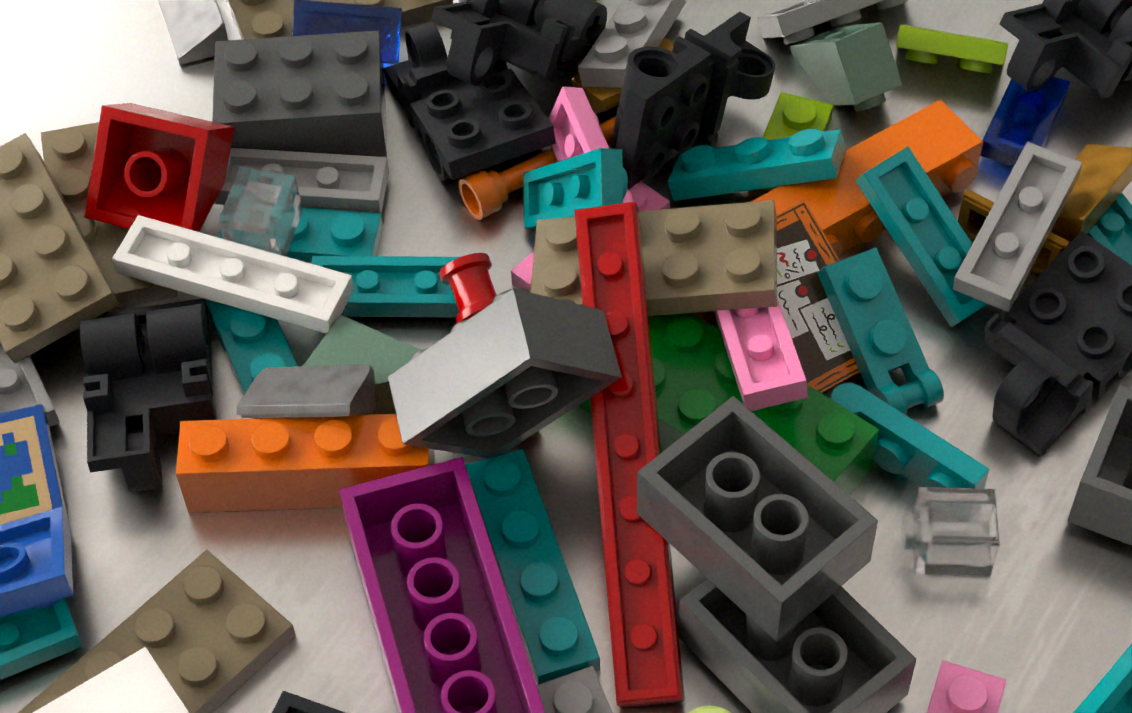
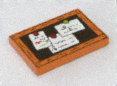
M803 200L776 214L777 298L807 385L820 393H824L859 374L860 371L817 274L824 266L840 260L808 204Z

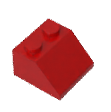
M134 103L102 105L84 218L130 229L137 216L140 215L200 232L226 180L234 127Z

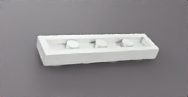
M140 215L135 219L112 258L116 273L322 333H327L339 315L342 314L354 290L352 275Z

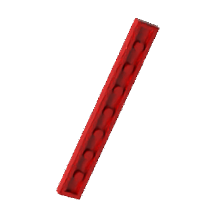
M636 202L577 209L574 212L582 305L604 310L622 378L590 398L616 703L619 708L685 702L670 543L637 514V472L662 453L639 209Z

